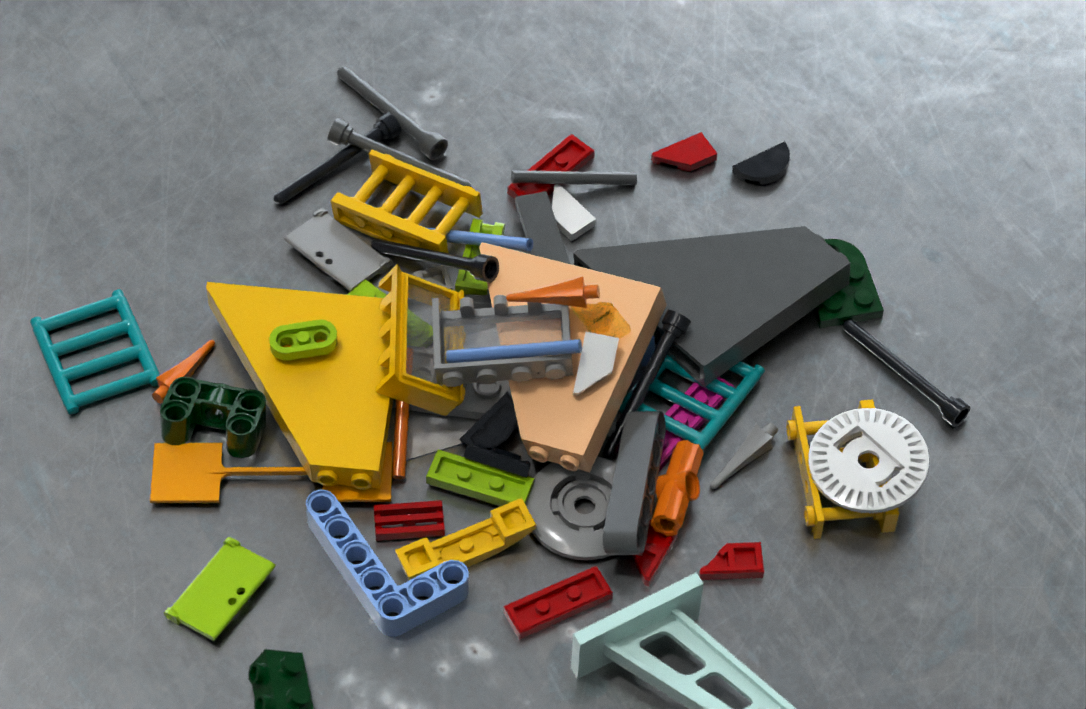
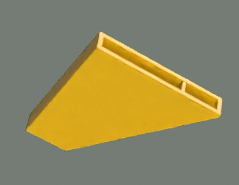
M207 282L206 290L210 309L256 388L265 395L266 405L311 482H317L324 486L348 485L357 489L380 488L393 398L375 392V387L389 374V369L378 365L379 356L390 346V341L379 338L381 327L391 318V314L380 311V303L383 298ZM313 320H326L331 322L336 328L337 345L332 352L326 355L286 361L276 358L270 350V334L279 326ZM319 339L316 342H324L325 340ZM287 344L282 347H291L292 345Z

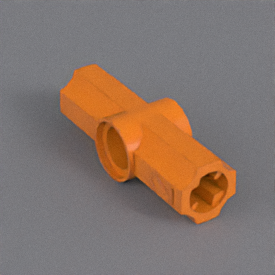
M688 440L678 441L676 448L673 450L666 474L659 475L657 478L655 492L658 501L650 523L656 532H661L666 536L678 535L689 501H694L699 497L700 484L697 474L704 454L699 444L691 443Z

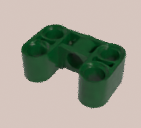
M192 377L177 378L171 383L160 408L161 437L168 444L181 445L189 441L196 424L226 430V449L228 453L236 458L250 457L256 452L266 427L265 395L257 390L233 387L224 383H213Z

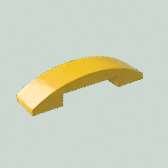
M520 498L490 511L491 518L433 542H429L428 538L425 537L396 549L395 554L408 580L448 560H458L467 567L498 554L536 529V523L523 499Z

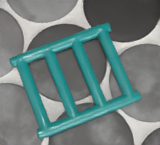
M121 289L113 291L112 297L45 319L36 316L30 320L34 335L69 415L78 413L79 407L149 383L154 387L159 385L156 379L160 375L128 300ZM114 309L118 310L122 319L121 322L55 344L52 343L48 331ZM128 333L133 346L63 369L58 356ZM139 358L144 370L143 372L74 395L69 381Z
M667 355L649 391L709 421L704 429L699 432L664 414L667 431L691 443L699 444L703 450L765 373V369L758 364L752 367L740 361L729 369L744 377L736 388L717 379L705 386L704 388L727 399L720 409L716 410L657 380L662 372L668 369L692 382L700 384ZM637 383L624 397L619 408L621 413H623ZM642 403L638 412L657 410Z

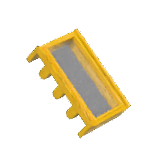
M397 263L379 282V288L389 291L380 303V311L391 314V318L379 331V338L390 341V346L379 356L378 365L389 369V374L375 387V392L447 416L456 406L461 405L466 391L463 384L457 387L437 384L434 371L432 298H439L441 311L460 310V299L464 298V291L456 292L402 272ZM464 326L444 328L445 363H447V350L464 349L466 340Z

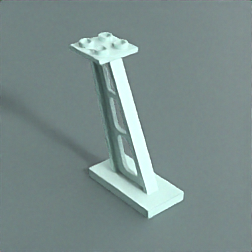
M697 573L573 633L571 670L577 679L614 661L688 709H732L696 684L712 675L722 678L752 703L744 709H796L694 622V620L699 618L704 585ZM666 635L702 662L705 667L691 675L680 674L645 651L642 647Z

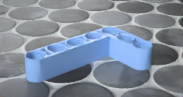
M321 489L313 491L308 495L306 499V514L310 530L379 631L389 637L400 636L458 605L467 598L469 571L463 562L458 560L445 561L397 586L335 495L330 491ZM320 510H326V511H327V512H325V513H317V511H320ZM337 535H343V536H345L344 538H340V539L334 538V536H337ZM353 561H362L363 563H360V564H352L351 562H353ZM456 580L459 581V583L449 584L447 583V581ZM373 586L380 587L378 590H370L368 588ZM420 596L429 597V599L427 600H419L416 598ZM396 612L399 615L395 617H390L386 614Z

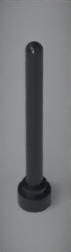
M386 112L376 119V123L373 125L374 129L363 136L374 141L380 139L391 140L399 135L402 129L395 116L390 112ZM349 144L276 192L273 196L274 202L276 204H283L362 152L363 149Z
M374 239L371 242V247L377 252L470 271L476 280L484 282L494 281L499 272L498 259L490 255L480 254L472 259L382 239Z
M667 310L661 321L663 324L661 329L663 334L616 424L615 431L611 434L603 450L606 458L612 459L616 456L620 447L627 412L639 411L675 338L679 339L681 334L686 333L691 321L684 315L673 310Z
M853 320L844 322L843 329L939 406L940 412L943 414L942 418L951 426H958L967 417L970 406L961 398L947 397Z

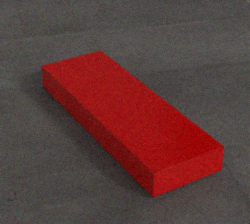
M570 134L527 171L577 172L594 158L595 150L573 134ZM511 183L507 187V194L515 199L516 196L546 191L549 196L554 192L555 184Z
M596 565L503 606V613L520 640L612 599L613 592Z

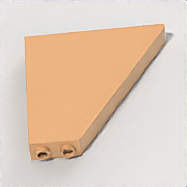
M482 242L479 247L480 253L494 256L499 262L497 277L494 281L487 282L492 308L494 307L493 298L496 295H505L507 297L508 294L544 288L582 276L584 277L585 285H599L600 297L587 299V308L569 306L571 340L580 339L582 346L585 332L619 338L612 374L590 386L578 396L573 395L581 353L572 354V376H564L560 379H549L547 377L531 378L524 382L508 380L520 436L528 455L538 462L551 461L558 463L570 471H577L579 469L590 472L667 306L662 288ZM507 301L508 306L527 305V302ZM561 319L496 324L501 346L562 341Z

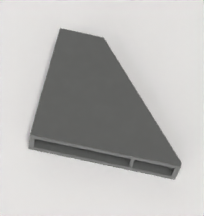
M806 226L580 249L573 253L575 266L662 288L667 306L653 334L655 345L658 344L663 334L661 330L663 324L661 321L667 310H673L687 317L691 323L686 333L681 334L679 339L675 338L667 355L704 387L847 286L850 281L851 262H849L848 258L843 253L834 250L826 243L822 236L813 233Z

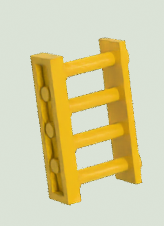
M375 150L369 152L372 175L355 196L349 197L337 192L331 199L334 219L344 226L376 239L448 254L446 235L463 213L466 212L479 218L483 214L480 192L472 187L460 185L397 160L389 154H382ZM383 180L398 185L380 208L365 203ZM410 190L425 196L408 218L403 219L392 214ZM437 201L452 206L435 230L419 225Z
M873 399L860 400L858 409L875 408ZM794 406L792 418L786 422L788 440H794L807 506L804 507L805 524L807 527H812L814 539H821L824 521L867 517L879 520L881 533L895 532L899 517L898 507L879 513H860L840 506L822 508L819 497L820 491L814 484L809 471L807 435H815L828 420L804 422L801 407ZM841 447L839 451L843 452L845 447ZM865 453L859 457L861 463L866 462L868 469L876 467L879 463L878 457L872 453Z

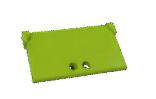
M231 537L226 538L221 549L172 607H168L164 612V616L177 625L181 623L213 641L216 640L276 567L273 562L242 547L239 541Z

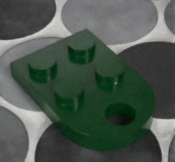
M824 239L834 250L843 253L851 264L849 284L813 309L820 329L843 325L847 320L861 322L882 318L884 309L861 251L851 243L843 240Z

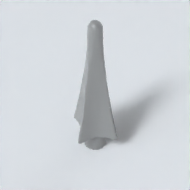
M768 422L761 429L758 424H755L728 464L711 482L710 487L717 489L741 468L772 449L771 439L778 432L776 425Z

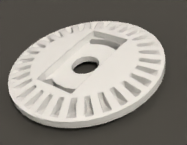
M861 408L834 416L817 431L810 445L808 465L814 484L832 503L850 511L879 513L902 506L919 492L927 478L929 453L920 432L903 417L886 410ZM854 439L845 446L843 452L839 451L842 445H844L849 440ZM865 453H872L878 457L879 463L874 468H864L858 462L859 457ZM895 470H901L896 476H894L891 479Z

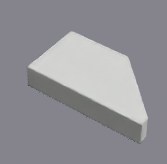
M555 184L552 210L559 230L572 242L596 226V218L560 184Z
M585 332L573 395L578 396L590 386L612 374L619 338Z

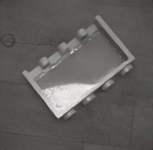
M496 295L493 298V308L475 309L473 299L465 297L460 299V310L441 311L439 298H432L434 371L438 385L457 387L464 383L479 382L481 384H492L496 381L504 380L524 382L531 378L547 377L549 379H560L564 376L573 375L572 354L447 363L446 360L447 350L571 340L568 305L527 302V305L508 306L505 295Z

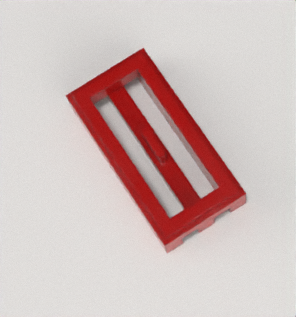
M442 500L374 505L376 541L445 536ZM437 522L434 525L415 526L416 523ZM401 524H402L403 526H406V527L382 528V526H387V525H401Z

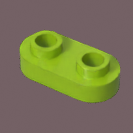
M326 320L282 325L275 328L270 334V350L276 358L286 361L326 355L332 352L337 345V331L335 326ZM319 339L325 340L324 342H316ZM287 344L292 345L291 347H282Z

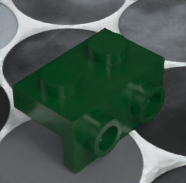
M265 649L250 665L248 679L253 688L255 698L254 709H314L303 653Z

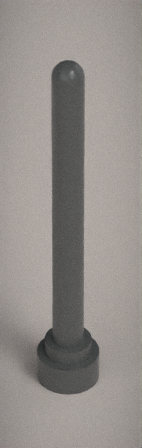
M340 67L338 69L337 75L384 114L386 112L393 114L401 128L419 142L421 152L429 159L437 160L444 154L448 146V141L437 132H426L347 67Z
M336 118L329 131L327 141L338 146L341 144L347 146L349 143L368 152L375 150L382 154H389L397 160L460 185L471 187L470 182L353 132L354 128L350 127L348 122Z

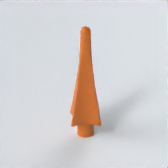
M582 276L544 288L508 294L506 299L509 302L549 303L587 308V299L599 298L600 290L599 285H585L584 277Z
M209 340L188 358L156 377L159 388L152 394L153 399L157 403H163L174 380L180 377H191L203 359L215 346V341Z

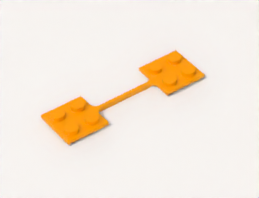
M387 442L380 488L357 489L353 486L336 484L334 486L323 485V490L333 493L339 502H391L392 442ZM154 443L150 503H219L220 484L227 476L307 475L303 467L225 468L222 465L223 443H184L181 445Z

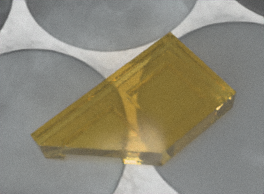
M587 303V308L570 306L591 333L620 339L631 332L630 325L612 303Z

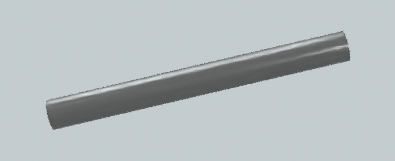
M512 171L511 182L523 184L636 185L637 173Z

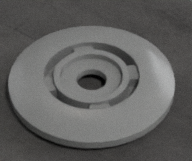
M597 456L590 472L579 469L577 471H570L554 462L539 471L534 477V484L525 505L536 523V529L532 533L543 546L558 555L576 560H596L611 556L606 555L604 551V527L596 531L594 529H598L605 524L616 463ZM559 490H561V492L559 493L558 499H552V497H553ZM580 499H589L594 503L595 509L589 514H581L576 511L574 504Z

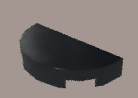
M784 141L733 165L732 173L743 181L745 179L760 181V184L763 185L775 182L786 172L790 161V150Z
M506 392L459 440L468 446L475 444L484 449L497 447L508 440L515 429L517 421L513 399L510 394Z
M475 444L466 446L464 458L526 478L531 466L529 461H522L520 455L495 447L487 450Z

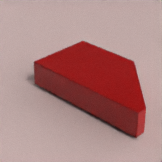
M702 132L653 152L651 156V161L655 164H660L661 162L678 166L680 170L689 172L717 160V152Z
M650 523L644 553L642 555H633L642 581L647 587L652 583L677 539V535L666 536L661 532H656Z
M761 542L726 543L717 552V555L700 569V579L763 578L764 566Z

